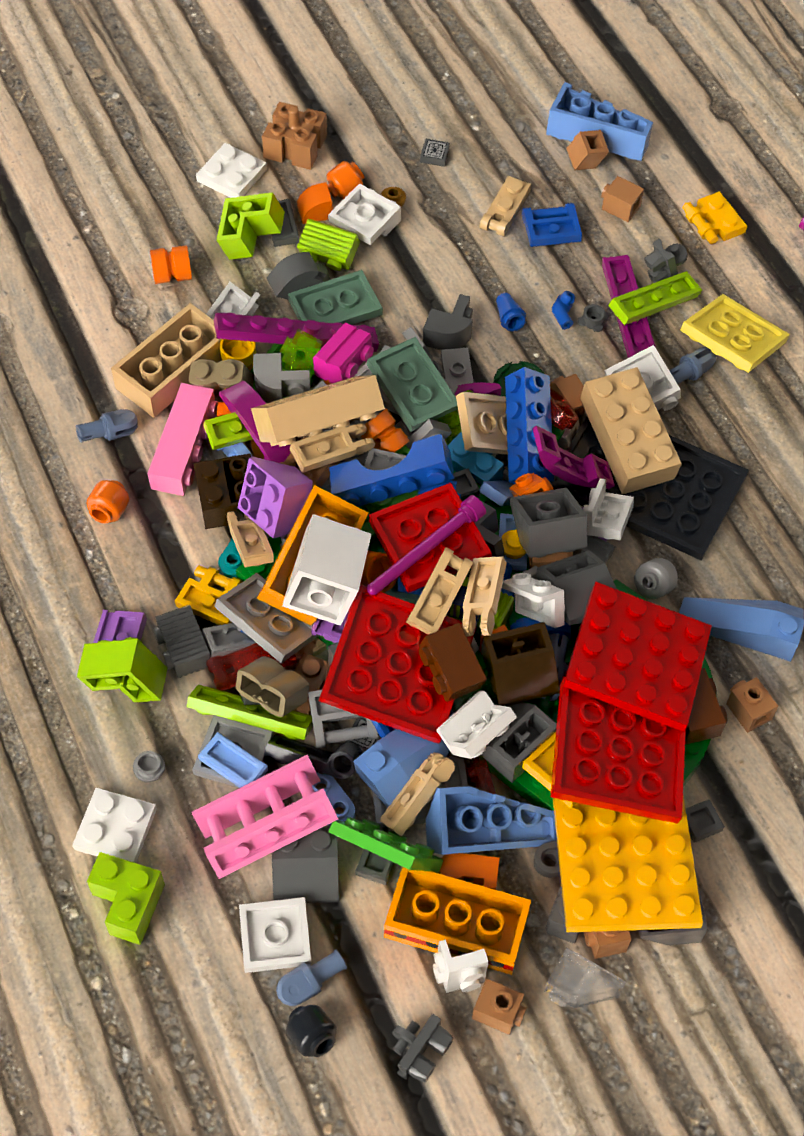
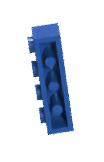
M523 367L505 377L509 483L515 484V480L518 477L527 473L532 474L533 472L541 478L546 477L552 483L554 482V475L545 468L539 458L532 429L535 426H539L552 433L550 376Z

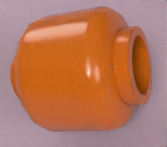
M342 161L326 175L329 193L334 198L339 196L341 199H344L359 183L363 185L362 180L365 178L360 168L354 162L349 163L347 161Z
M102 480L95 485L86 504L91 517L100 523L116 522L121 518L130 498L125 487L120 482Z

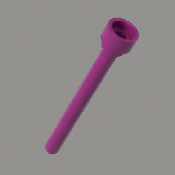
M474 495L466 498L461 502L458 514L367 586V592L370 595H376L466 522L471 523L472 521L477 522L486 515V508L483 503Z

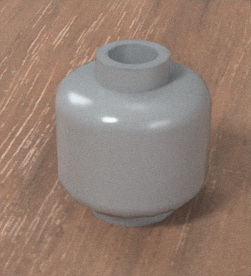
M654 558L641 564L634 576L637 590L642 596L649 599H658L669 594L676 587L678 581V573L675 566L664 558Z

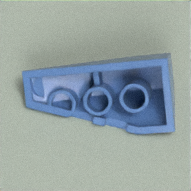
M684 597L679 611L680 614L712 625L710 636L790 662L799 645L804 627V609L780 601Z
M458 698L454 699L449 718L463 706ZM395 729L378 740L353 762L359 777L388 808L415 770L421 766L425 759H428L430 753L438 752L446 758L450 750L443 740L437 744Z
M470 786L437 788L426 817L427 846L434 849L435 854L444 855L539 847L544 843L557 841L554 811L481 791Z

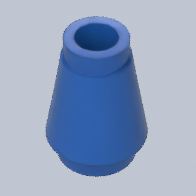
M509 293L500 294L496 299L502 327L508 331L521 329L526 322L525 311Z

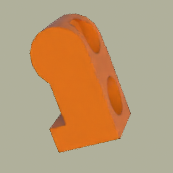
M456 853L445 854L441 858L443 863L438 872L439 874L496 890L500 857Z

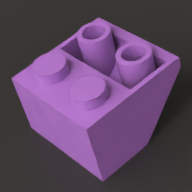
M250 457L238 509L272 538L289 534L311 491L313 481L296 467Z

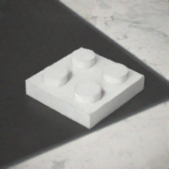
M224 143L196 174L197 182L230 198L244 196L267 171V162Z
M95 788L73 842L74 850L98 856L99 852L136 863L155 816L156 804Z
M305 897L239 905L245 973L298 967L304 962L312 965Z

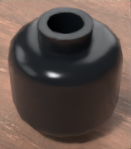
M299 1006L292 1011L286 1026V1036L303 1056L321 1057L328 1053L335 1044L336 1025L320 1006Z

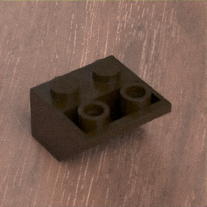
M251 454L193 463L205 529L228 526V512L234 511L238 521L244 517V513L238 509V503Z
M545 622L483 637L481 653L498 705L509 706L560 692L554 649Z

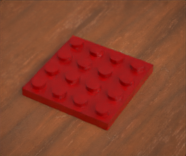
M595 582L563 686L684 732L688 726L712 625Z
M360 585L359 591L350 607L318 701L439 744L442 738L437 733V728L449 718L454 699L446 702L443 695H439L436 692L432 681L434 676L429 666H425L420 658L419 645L428 634L406 623L415 604L382 592L370 595L367 592V587ZM445 616L439 630L457 623L462 625V621ZM474 635L466 636L470 645L472 644Z
M564 677L560 683L550 797L678 824L682 819L686 729L682 732L564 687Z

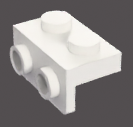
M229 281L206 315L213 320L215 312L252 316L259 307L255 302L260 294L255 292L250 297Z
M600 478L597 487L592 488L590 491L589 505L585 504L583 508L587 514V535L621 540L633 509L634 497L607 493L606 479Z
M517 573L511 579L503 581L502 588L515 593V612L541 623L545 622L546 625L553 628L565 625L563 589L552 586L549 581H539L531 578V575L527 573Z
M479 691L439 726L437 733L453 755L472 759L480 756L486 750V745L495 737L503 735L509 729V724L517 716L510 707L494 705L485 691Z
M446 940L439 941L438 952L434 953L435 964H433L437 983L444 984L446 993L459 989L462 992H469L479 988L481 983L485 982L488 966L485 949L451 958Z

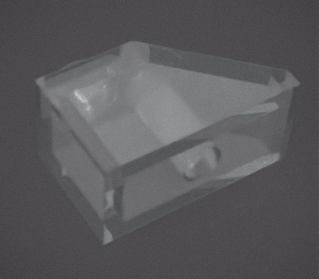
M566 948L548 979L544 992L548 993L549 998L560 1006L566 1007L568 1005L572 1008H578L619 998L626 981Z

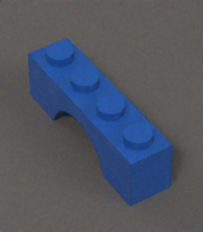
M442 434L413 442L407 456L397 465L388 469H367L357 459L329 467L331 493L357 507L383 501L404 493H411L421 488L454 479L451 452Z

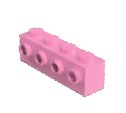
M181 383L147 473L152 490L184 496L187 486L192 485L195 475L193 463L201 461L203 453L202 444L204 440H208L203 426L204 421L217 416L218 401H215L214 389Z

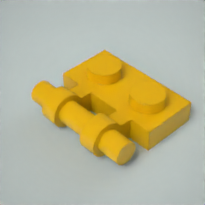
M720 191L698 199L696 207L691 202L685 203L682 207L688 221L696 225L698 234L710 244L718 241L717 235L723 241H726L746 232L747 225Z
M198 565L194 576L201 578L200 582L191 578L187 580L175 599L176 607L181 608L191 605L193 614L217 625L232 623L214 606L219 597L243 581L236 577L231 579L219 574V570L213 567L207 569ZM217 585L224 588L225 590L224 592H222L211 586Z

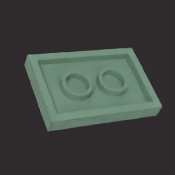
M362 270L288 293V301L298 320H314L325 323L338 322L353 325L383 315V308Z
M416 337L367 359L366 365L372 374L376 375L377 382L410 432L420 428L428 419L437 420L458 409L455 395Z

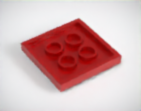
M450 482L369 514V523L392 565H394L458 514L462 501ZM473 521L471 523L466 522L399 576L408 593L426 585L446 547L453 550V554L463 560L465 557L473 561V558L492 557L491 550ZM448 565L444 570L452 575L457 573V570Z

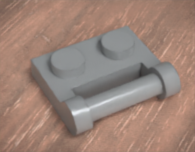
M322 690L308 692L316 748L326 747V744L366 737H369V740L379 739L377 730L371 720L367 718V725L324 732L322 723L362 716L318 701Z

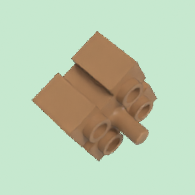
M279 101L272 115L273 123H268L262 135L263 157L283 163L284 159L292 160L293 166L311 170L318 156L317 148L321 149L327 137V113L308 108L305 112H301L298 106Z

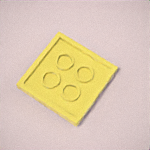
M724 294L684 321L680 330L693 341L703 344L711 349L714 354L724 357L738 369L748 373L783 346L790 335Z

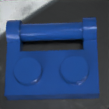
M574 203L565 204L564 207L531 210L530 207L522 208V220L526 227L530 247L581 242L582 231Z

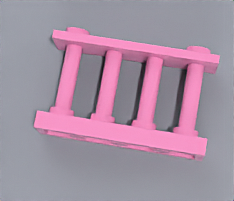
M308 755L192 811V815L205 839L210 836L213 837L214 843L204 847V851L219 879L338 820L324 789L322 788L316 792L313 790L312 785L320 782V779ZM298 792L301 793L302 799L285 807L284 799ZM271 806L272 814L255 821L254 814ZM242 821L244 828L226 836L224 829Z

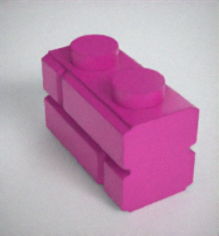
M348 323L343 324L313 357L314 374L323 380H329L330 383L354 377L358 372L359 366L363 362H367V359L373 355L374 348L372 347L371 334L361 329L357 330L355 326Z

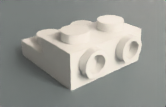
M359 183L328 214V222L340 229L357 234L361 241L371 245L381 234L386 237L401 221V206Z
M654 345L604 370L605 376L638 367L657 410L661 408L664 411L670 410L678 404V399L681 398L680 387Z

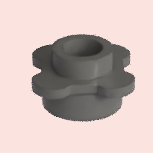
M589 305L584 308L583 316L578 318V324L582 327L586 326L595 332H600L603 330L604 321L609 319V314L599 305Z

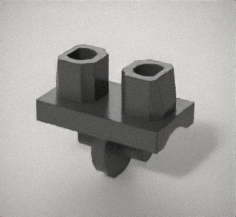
M658 238L652 242L654 251L644 257L645 263L650 269L647 271L648 276L654 283L677 275V266L682 265L688 258L687 249L682 244H672L664 250L662 241Z
M432 1014L417 1037L415 1034L420 1025L415 1021H411L407 1029L396 1026L393 1030V1035L398 1039L393 1050L401 1055L405 1048L409 1047L398 1064L400 1069L397 1074L404 1079H407L410 1075L426 1083L433 1073L436 1064L424 1057L423 1053L429 1046L443 1056L452 1044L453 1037L440 1026L441 1019Z

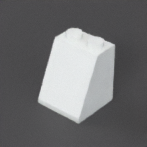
M313 514L305 530L282 606L341 626L359 591L371 533Z

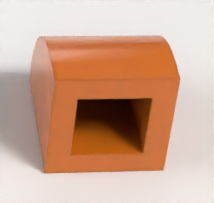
M326 182L307 188L299 196L297 207L302 224H306L308 219L315 221L328 220V214L332 211V200Z

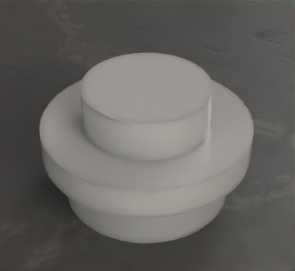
M152 751L142 752L133 763L135 776L143 782L156 781L163 775L165 770V763L161 755Z

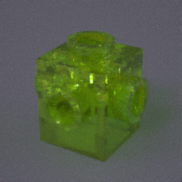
M298 328L293 339L287 336L280 349V352L284 353L281 361L286 363L284 367L290 371L308 370L309 368L314 370L313 357L319 351L323 341ZM302 350L305 355L299 356L296 351Z

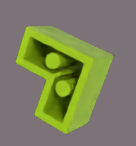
M274 193L225 198L216 241L229 260L253 257L257 236L281 233L285 212Z
M128 637L119 641L100 640L98 643L84 644L77 678L92 691L120 689L134 703L160 701L168 667L139 639Z
M99 852L88 877L87 884L93 896L113 902L105 920L108 932L111 936L141 945L165 887L162 873L159 870Z

